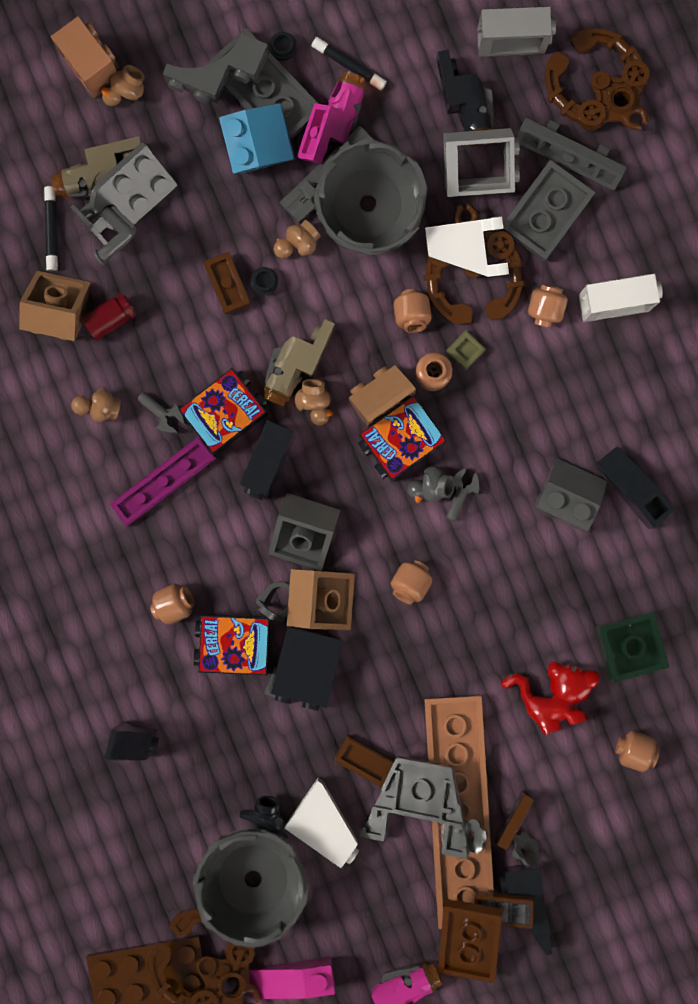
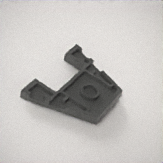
M403 756L396 757L382 786L380 796L370 811L369 819L360 832V837L382 842L387 841L391 813L443 823L445 830L441 854L463 859L469 858L470 851L454 766Z

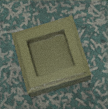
M465 330L446 352L467 370L483 354L486 348Z

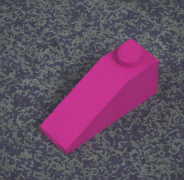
M331 957L249 969V981L257 987L261 999H307L335 994V979ZM250 992V998L254 999L253 993Z

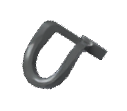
M277 581L271 583L258 596L256 604L260 607L258 610L272 621L276 619L279 622H283L287 619L288 606L277 615L264 605L272 589L283 587L289 592V584Z

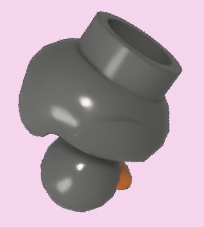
M431 466L424 470L423 482L414 480L410 482L407 488L408 494L411 498L415 499L416 503H420L423 497L426 501L434 503L442 498L451 497L454 490V478L446 475L442 468Z

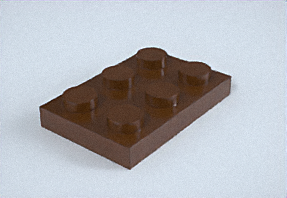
M445 899L438 973L495 984L503 909Z

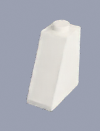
M318 777L287 821L285 829L342 868L345 862L350 864L359 852L356 848L358 840L325 783Z

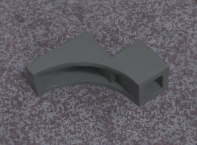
M241 33L233 48L219 60L195 68H183L167 64L163 76L170 89L179 93H183L184 90L194 94L193 97L206 104L209 101L218 104L230 73L233 74L232 77L242 83L247 84L249 81L257 83L269 55L268 44Z

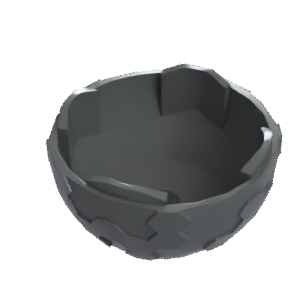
M363 139L358 143L341 148L325 162L318 176L317 186L314 189V204L319 220L326 229L327 234L338 245L352 252L377 255L398 248L417 232L425 209L427 185L418 163L408 157L398 147L378 142L375 139ZM364 197H371L375 201V209L371 212L363 211L360 207V200Z
M255 828L236 830L212 843L198 865L193 880L195 899L197 900L200 918L204 925L224 940L233 943V945L246 947L264 946L281 939L303 911L309 892V883L306 881L302 863L296 855L293 846L278 834ZM250 871L259 872L262 877L261 883L255 886L248 884L246 874Z

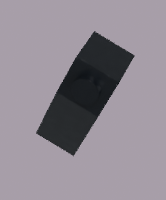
M125 721L111 730L104 759L147 760L151 754H156L160 738L155 737L157 729Z
M534 863L530 867L525 864L503 867L504 876H499L501 893L534 897V925L529 931L545 954L552 955L539 866L537 863Z

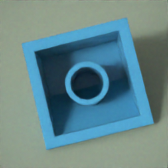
M281 103L247 109L219 117L233 174L248 173L295 160Z

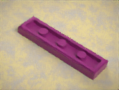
M198 436L109 505L125 526L128 527L216 460V457Z

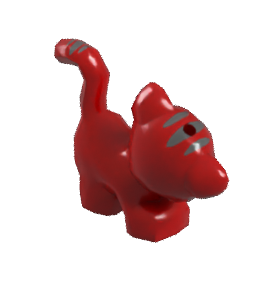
M550 662L548 676L551 679L550 686L554 694L552 698L533 696L529 678L520 673L507 675L501 681V686L505 689H509L515 684L520 686L521 698L525 704L527 714L534 722L538 723L542 733L546 735L561 730V721L567 719L570 726L588 720L586 713L581 709H575L576 704L588 699L591 690L600 681V674L598 671H585L581 667L573 665L564 666L559 662Z

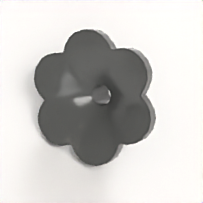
M477 819L464 820L469 851L479 853L483 850V842L487 840L488 834L486 830L481 828V823Z
M525 831L515 835L512 841L514 846L512 851L513 858L515 860H522L528 867L538 863L541 860V855L538 852V842Z

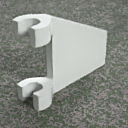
M502 217L425 228L429 257L487 277L509 274L508 263L487 264L483 235L484 231L502 229Z

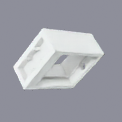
M655 274L586 285L578 295L583 322L649 312L660 302L659 298H662L660 281H656Z

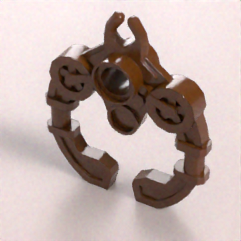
M584 29L571 39L572 46L579 54L591 51L597 44L606 46L609 50L616 48L622 54L620 61L626 65L622 69L621 78H615L603 71L596 72L592 76L591 88L596 96V100H587L581 105L577 104L575 99L569 102L562 95L564 88L560 86L558 81L567 71L569 65L568 57L557 51L547 60L545 68L547 101L550 104L554 103L560 109V114L563 117L566 116L587 131H595L601 128L603 123L619 121L630 129L640 131L642 125L631 121L633 114H640L643 124L646 125L649 122L646 110L639 103L641 91L648 84L650 70L643 63L637 48L634 45L630 46L623 40L624 35L621 32L616 34L604 29ZM616 100H624L628 105L619 107L614 102Z
M467 204L466 209L472 216L467 222L480 220L477 210L471 204ZM462 205L458 206L454 213V224L465 222L461 219V214L464 210ZM484 231L486 257L489 255L493 259H503L505 263H508V269H510L511 283H506L508 288L504 298L492 299L485 305L484 309L488 320L501 319L514 308L519 299L522 286H526L525 281L522 280L521 273L523 261H520L518 252L514 247V240L510 234L505 231ZM427 250L428 260L424 281H427L428 294L426 295L428 299L431 300L436 310L450 322L457 325L471 323L472 309L470 306L465 304L450 305L445 299V292H439L438 279L443 278L442 273H440L441 268L450 265V263L429 257ZM462 268L464 274L469 278H476L481 275Z
M189 909L177 913L168 926L175 935L182 937L189 934L196 923L203 922L201 921L198 909ZM156 942L148 953V972L151 982L157 991L155 996L159 999L161 997L170 1004H254L244 1002L243 996L247 992L253 993L256 1002L261 1000L259 990L249 981V963L252 962L255 955L254 947L238 946L227 942L225 947L226 958L218 959L207 955L201 956L196 962V970L204 981L205 987L196 989L190 996H186L187 994L184 991L177 994L169 988L171 982L165 978L163 969L170 961V948ZM229 977H236L237 985L235 989L229 992L225 991V980Z

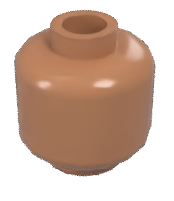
M541 284V288L533 290L528 314L536 318L535 324L551 327L552 323H559L563 320L568 302L567 296L562 294L563 289Z
M407 289L394 300L393 308L398 327L404 329L407 333H417L426 329V325L432 319L430 302L427 295L418 292L416 289Z
M432 352L420 358L416 366L415 376L421 387L429 391H437L448 384L452 377L453 369L451 362L446 356L441 353Z
M419 561L401 564L391 580V587L394 590L393 595L400 601L410 605L413 602L422 601L433 581L428 573L429 568Z
M174 583L153 594V604H151L150 609L156 620L160 619L164 624L172 625L189 617L195 602L192 593L186 586L182 587L180 584Z
M629 731L625 738L619 737L615 753L619 754L621 765L640 772H646L650 767H655L660 747L656 746L655 738L636 731Z

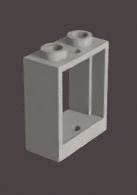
M550 7L482 10L477 28L478 57L545 54L548 44H552V35L556 33V18L551 17Z
M511 128L443 133L447 197L515 192V182L520 181L519 165H515V155H519L520 148L519 138H514ZM504 142L503 177L458 180L457 145Z

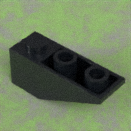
M618 446L595 463L647 529L656 528L677 511L661 490Z

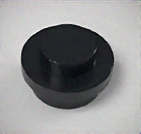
M278 32L271 37L269 51L276 59L288 60L296 52V40L291 34Z
M268 267L256 269L250 279L253 290L260 295L272 294L277 289L279 282L276 272Z

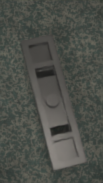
M525 118L517 135L520 145L611 190H615L627 167L607 158L610 149L600 145L597 152L556 133L560 126L558 123L550 120L547 127H544Z
M361 126L348 136L345 144H340L322 161V164H319L280 201V205L298 224L315 210L314 189L317 186L318 176L325 162L341 148L358 143L363 139H373Z

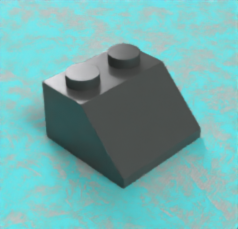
M555 458L532 509L581 532H588L601 505L607 481Z
M287 493L277 518L268 554L322 571L341 510Z

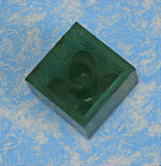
M646 611L594 625L609 681L615 683L670 668L655 612Z

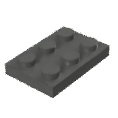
M550 160L505 220L503 228L500 230L510 234L515 241L545 262L596 192Z

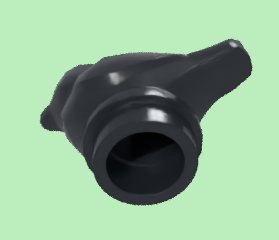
M261 796L258 798L253 811L242 810L239 817L248 820L255 829L268 830L278 834L285 840L288 839L283 829L284 820L280 815V802L277 798Z

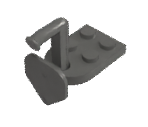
M143 142L96 183L90 195V202L80 211L74 205L70 207L82 223L103 244L104 247L100 250H94V256L101 265H105L108 259L133 239L137 230L134 224L178 186ZM105 228L115 230L118 233L109 242L100 234Z

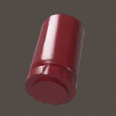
M121 292L117 295V298H111L82 316L81 319L92 337L97 341L128 322L130 317L133 319L137 315L127 297Z

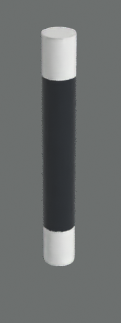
M319 37L314 39L312 43L313 48L382 91L387 84L385 79Z
M46 186L44 187L46 270L58 271L56 188Z

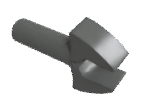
M145 392L138 396L137 400L159 417L160 424L156 427L158 430L172 434L178 433L169 426L167 416L170 418L176 417L185 425L184 417L176 404L172 409H165Z
M466 468L453 476L456 493L446 516L451 521L457 520L467 494L471 492L479 493V480L476 472L473 475L471 484L463 488L462 477Z

